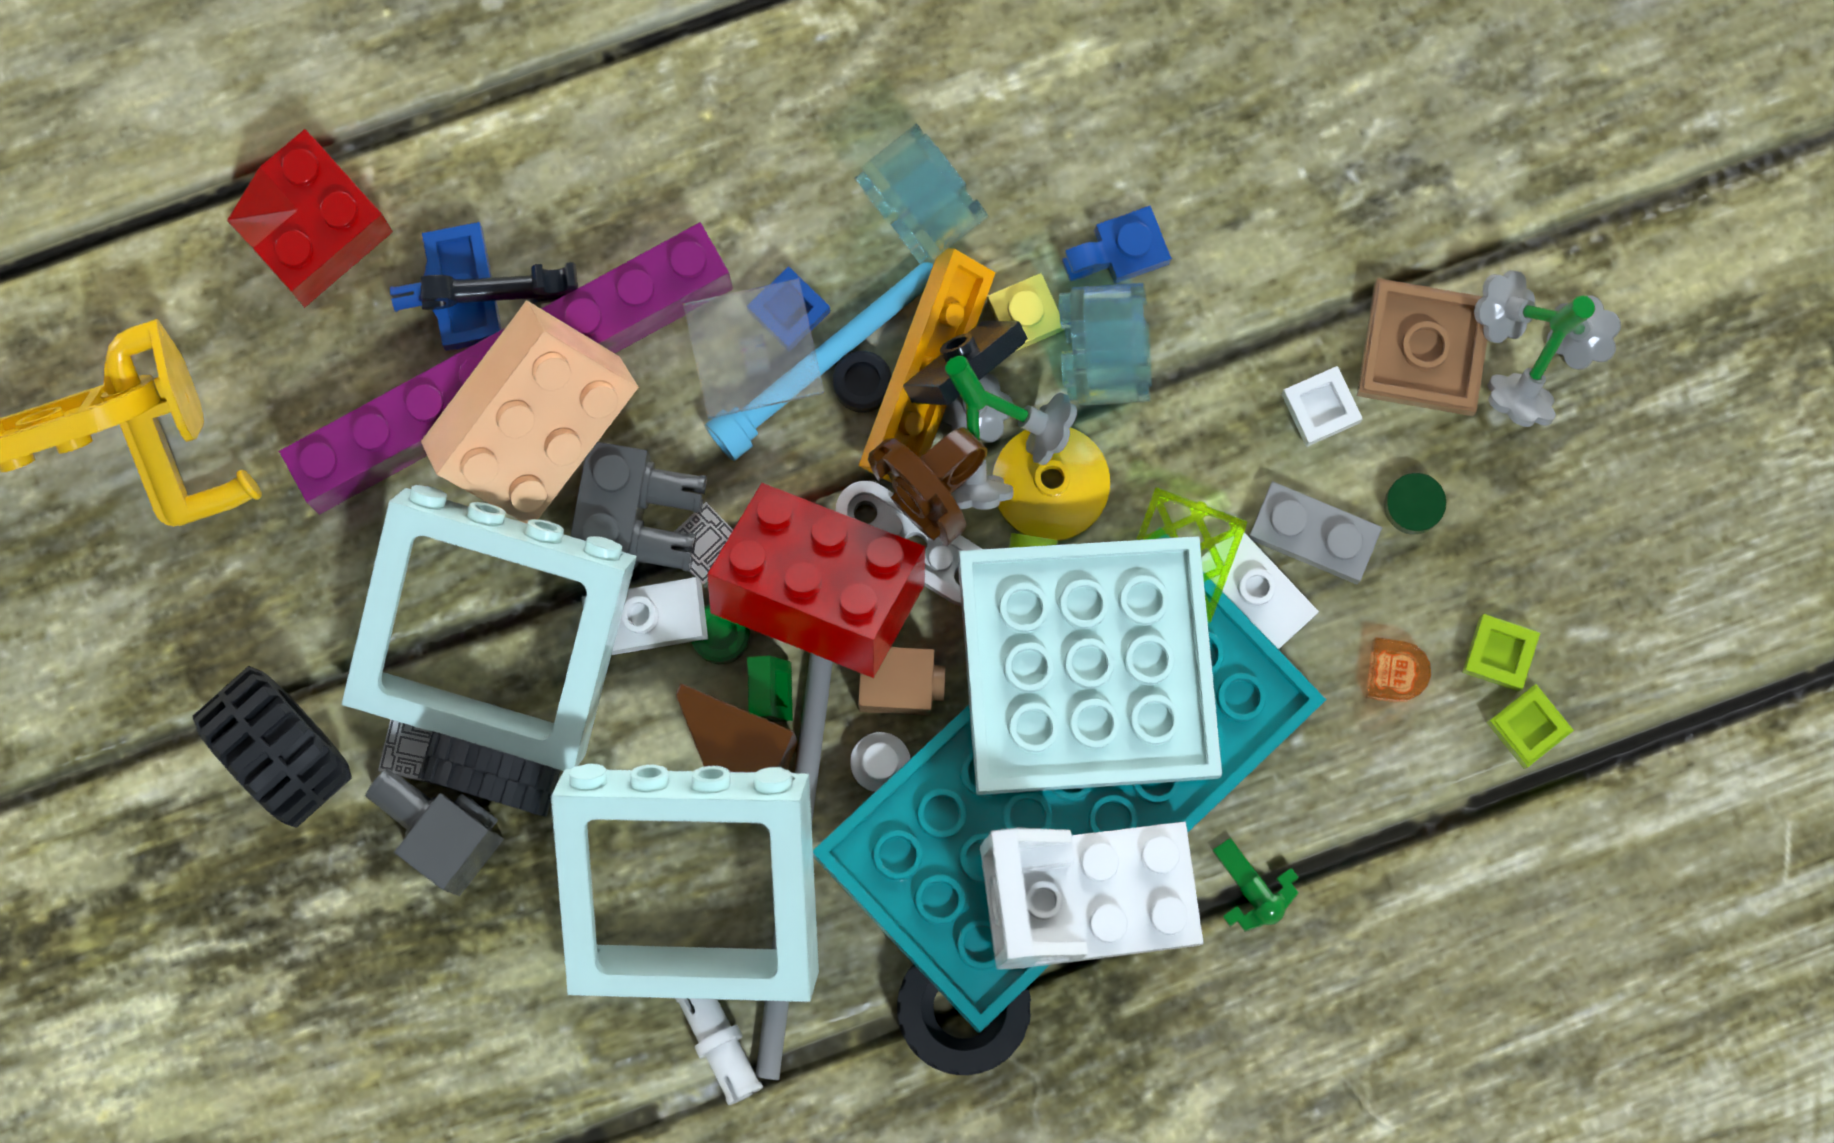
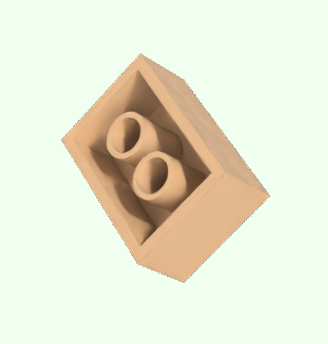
M526 300L421 440V443L437 475L483 501L502 508L510 516L528 524L529 520L541 517L639 387L620 356Z

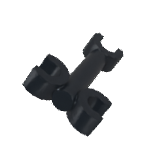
M573 262L566 263L564 268L546 270L543 269L542 264H535L531 267V275L472 279H455L447 275L421 276L422 310L445 309L456 305V303L530 299V303L541 308L542 304L554 302L578 289L576 264Z

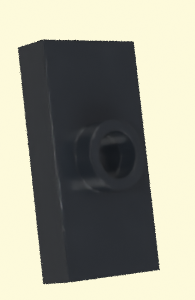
M982 321L970 332L958 335L944 343L940 348L941 355L903 384V387L912 403L950 405L960 397L945 371V366L951 358L956 356L965 357L980 380L1025 344L1028 338L1019 321Z

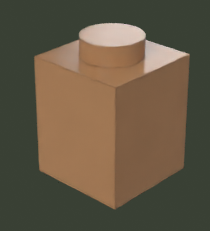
M891 647L874 678L860 673L859 712L931 716L932 701L944 702L945 666L934 665V649Z

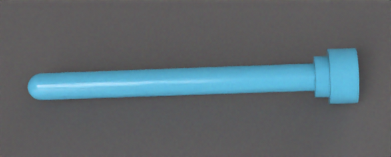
M924 262L918 265L742 410L737 407L729 413L722 410L708 421L704 426L720 449L732 461H736L752 448L751 440L758 435L757 427L923 293L933 264Z

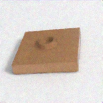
M1377 278L1374 283L1356 396L1474 416L1477 411L1487 347V339L1483 332L1484 325L1476 321L1474 310L1476 303L1483 296Z

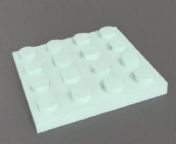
M1199 536L959 551L958 569L977 795L1218 779L1222 776Z

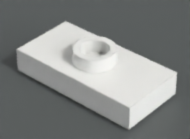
M1238 525L1201 557L1203 572L1278 650L1319 612Z
M693 577L628 589L611 655L708 639L702 581ZM583 596V597H582V605H583V608H584L586 596Z

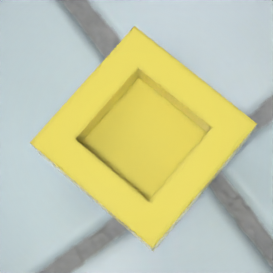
M1042 273L990 294L987 297V302L996 321L1020 322L1028 339L1016 351L1060 333L1065 329L1063 319Z

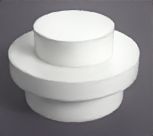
M885 732L871 733L863 737L855 745L850 760L851 770L854 778L862 787L876 792L910 760V754L906 745L898 737Z

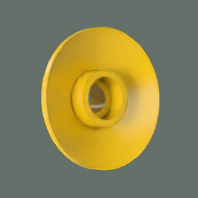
M1070 427V437L1065 448L1060 453H1054L1050 461L1045 465L1034 462L1033 455L1027 452L1026 443L1031 433L1027 430L1013 437L1000 452L994 466L993 476H999L1004 479L1005 484L1011 485L1014 496L1010 500L1000 501L997 507L1004 519L1020 533L1057 541L1066 540L1086 531L1102 514L1110 492L1109 468L1101 450L1082 432ZM1048 469L1058 470L1063 476L1062 485L1055 489L1044 486L1041 481V475L1044 471Z

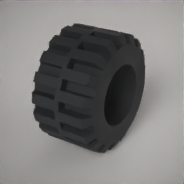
M250 666L245 668L192 716L199 736L228 772L273 817L294 828L300 826L352 779L347 761L329 738L271 677Z

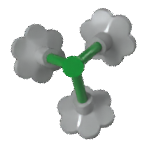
M1510 270L1503 276L1498 274L1489 276L1483 285V297L1478 300L1474 310L1475 319L1479 324L1484 325V336L1489 342L1501 343L1506 338L1518 339L1525 332L1527 323L1533 319L1549 322L1551 328L1547 336V343L1533 368L1525 369L1523 374L1513 373L1509 377L1496 374L1491 377L1487 384L1491 391L1488 398L1490 405L1495 410L1508 414L1509 418L1520 426L1531 427L1534 423L1544 426L1550 425L1556 416L1552 408L1554 398L1549 391L1542 387L1546 382L1544 372L1555 353L1563 355L1566 364L1576 370L1587 368L1593 361L1606 362L1610 360L1616 352V344L1613 338L1618 335L1621 329V321L1618 315L1612 311L1604 310V306L1598 298L1584 295L1576 297L1570 303L1560 304L1555 310L1536 307L1534 294L1526 288V278L1521 272Z
M956 356L947 362L945 371L960 394V397L946 406L942 421L945 424L952 426V431L965 427L979 441L981 439L985 442H994L1003 435V421L1012 417L1018 420L1020 428L1031 432L1027 439L1026 450L1033 455L1034 462L1045 465L1050 461L1054 453H1060L1065 448L1070 437L1069 428L1074 423L1077 415V407L1070 403L1068 395L1060 392L1055 394L1051 401L1043 405L1039 410L1030 405L1023 409L1013 404L1009 395L1000 391L999 381L993 375L987 374L979 380L965 357ZM986 460L967 481L951 493L960 509L970 507L984 510L992 509L999 506L1000 501L1010 500L1014 496L1013 487L1005 484L1003 478L993 475L987 476Z

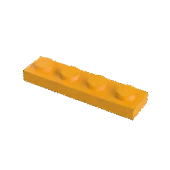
M939 248L858 466L871 473L873 471L868 462V455L886 438L896 439L921 458L931 449L947 405L912 403L903 384L940 356V348L944 343L958 335L966 334L976 327L996 272L955 248ZM886 474L883 479L892 483L889 475Z

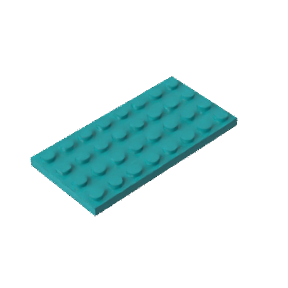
M1159 527L1146 540L1170 537ZM1204 572V591L1222 776L1220 778L977 795L970 706L968 705L813 850L814 859L978 1033L1050 966L996 969L980 846L991 831L1016 828L1071 830L1072 836L1186 822L1188 833L1327 700Z

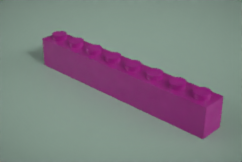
M699 222L541 309L611 352L617 353L733 290L727 267L702 223ZM504 329L281 449L279 453L306 503L320 515L425 458L427 454L421 440Z

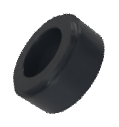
M856 351L846 355L837 364L833 374V386L837 399L843 406L855 412L865 413L878 409L882 404L892 377L890 368L883 358L873 352Z

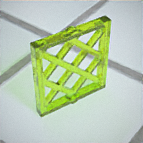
M1155 487L1136 540L1156 539L1165 534H1169L1170 538H1179L1176 532L1177 529L1193 522L1196 523L1204 540L1200 543V549L1203 551L1208 548L1216 566L1215 569L1203 574V580L1205 582L1219 576L1210 603L1205 594L1207 622L1210 623L1248 521L1208 507L1202 501L1195 502ZM1172 501L1188 507L1192 515L1172 523L1164 503ZM1157 508L1165 527L1146 535ZM1211 516L1225 521L1231 529L1211 537L1203 518ZM1234 537L1223 563L1215 545Z

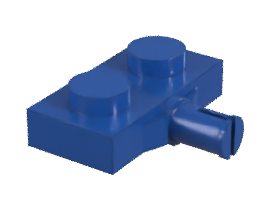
M480 222L422 233L427 259L424 276L447 275L455 279L492 277L483 227ZM421 282L390 287V295L392 296L391 300L395 312L422 306ZM497 301L456 303V305L449 308L433 310L438 319L442 346L445 351L473 346L502 330Z

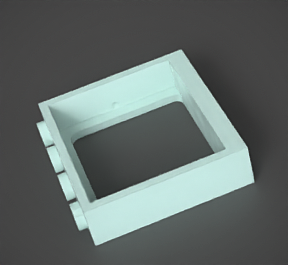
M414 485L411 489H403L389 501L341 705L431 732L434 731L558 770L564 771V769H572L578 766L586 755L637 556L622 552V546L610 539L588 537L584 541L564 535V529L561 526L549 521L532 519L527 524L506 518V512L495 505L473 502L466 506L446 500L447 494L434 487ZM415 537H430L572 579L585 586L587 596L554 723L383 672Z
M584 764L572 769H564L551 795L568 995L810 1002L819 973L809 774L791 773L789 770L779 767L761 769L756 773L729 772L728 769L720 766H706L695 771H668L665 767L659 765H644L633 770H606L604 766L599 764ZM595 819L746 822L765 825L769 829L771 838L777 949L597 945L587 823Z

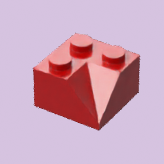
M306 129L302 130L259 167L227 219V222L304 308L393 233L383 214Z

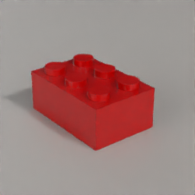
M761 482L707 573L710 612L874 678L925 586V546Z

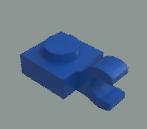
M1150 205L1096 224L1094 233L1098 242H1088L1066 250V257L1062 259L1070 282L1108 268L1114 284L1167 266L1172 258Z

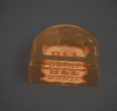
M1375 637L1372 641L1366 698L1388 702H1407L1418 697L1428 686L1431 678V664L1425 652L1417 645L1406 641Z

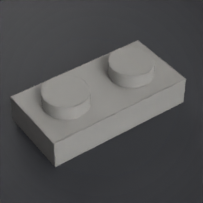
M1272 481L1251 529L1249 538L1258 544L1358 584L1364 574L1382 527Z

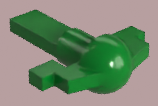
M1231 837L1213 849V853L1254 908L1246 915L1243 914L1238 906L1226 913L1223 919L1229 927L1238 922L1243 931L1247 932L1264 925H1274L1281 921L1286 909L1299 894L1292 884L1299 879L1294 870L1290 868L1277 877V881L1283 889L1273 894Z

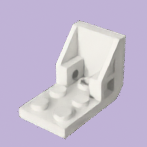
M1186 822L1072 836L1071 830L1016 828L991 831L980 846L997 970L1043 966L1193 947L1203 944Z

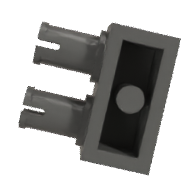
M597 442L585 457L570 536L584 541L588 537H602L613 540L622 546V552L637 556L634 567L637 566L638 562L679 568L690 572L693 557L688 552L695 551L696 534L644 527L643 515L644 510L648 508L649 504L701 513L704 502L701 494L705 495L707 476L655 469V463L652 462L648 450Z
M385 769L366 792L365 797L407 829L405 839L394 853L439 888L454 895L461 896L504 840V838L492 830L498 819L462 793L456 801L441 793L437 797L430 799L415 786H412L401 776L394 774L389 769Z

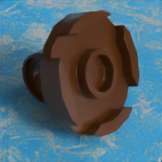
M960 427L946 435L921 458L896 439L886 438L869 453L868 462L878 481L886 474L889 475L892 480V486L896 491L890 498L902 513L928 538L934 541L937 537H940L942 544L948 546L965 531L967 526L963 513L951 493L979 469L987 456L988 450L965 427Z

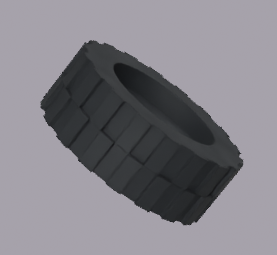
M432 731L418 778L547 817L552 801L551 795L557 785L561 770Z
M914 964L908 969L903 978L897 999L898 1022L909 1048L925 1064L947 1074H980L1004 1063L1021 1045L1031 1018V997L1027 988L999 1013L982 1033L972 1038H956L943 1031L935 1019L933 1006L938 992L936 987Z

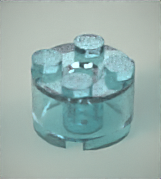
M917 123L860 167L863 172L854 178L884 219L893 212L895 213L897 218L890 225L919 264L928 257L932 261L935 260L947 248H950L989 217L977 199L974 201L967 193L964 180L930 137L922 132Z
M1145 283L1072 287L1070 293H1059L1061 329H1065L1066 344H1072V350L1062 351L1063 385L1067 387L1070 401L1078 400L1079 406L1151 402L1152 396L1149 388L1152 386L1149 322L1144 318V305H1147Z

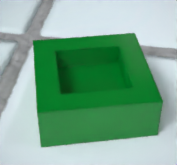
M770 655L747 657L749 713L770 722L793 721L791 661Z

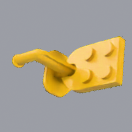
M158 319L130 327L115 336L108 346L105 358L104 385L0 418V472H9L24 467L35 461L33 453L54 446L59 454L77 450L93 441L91 434L120 425L153 511L157 518L165 525L173 527L182 526L228 511L246 503L252 498L258 500L262 497V492L255 480L243 469L238 470L236 478L227 483L188 496L158 417L171 413L182 438L189 442L197 439L204 425V415L184 358ZM153 349L158 377L153 379L152 375L138 376L131 358L132 355Z

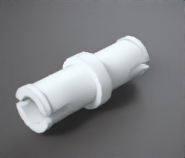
M675 998L676 1002H679L699 1042L694 1048L699 1058H707L727 1098L728 1106L753 1095L752 1092L755 1093L761 1090L763 1086L758 1081L738 1041L743 1036L737 1025H730L718 999Z

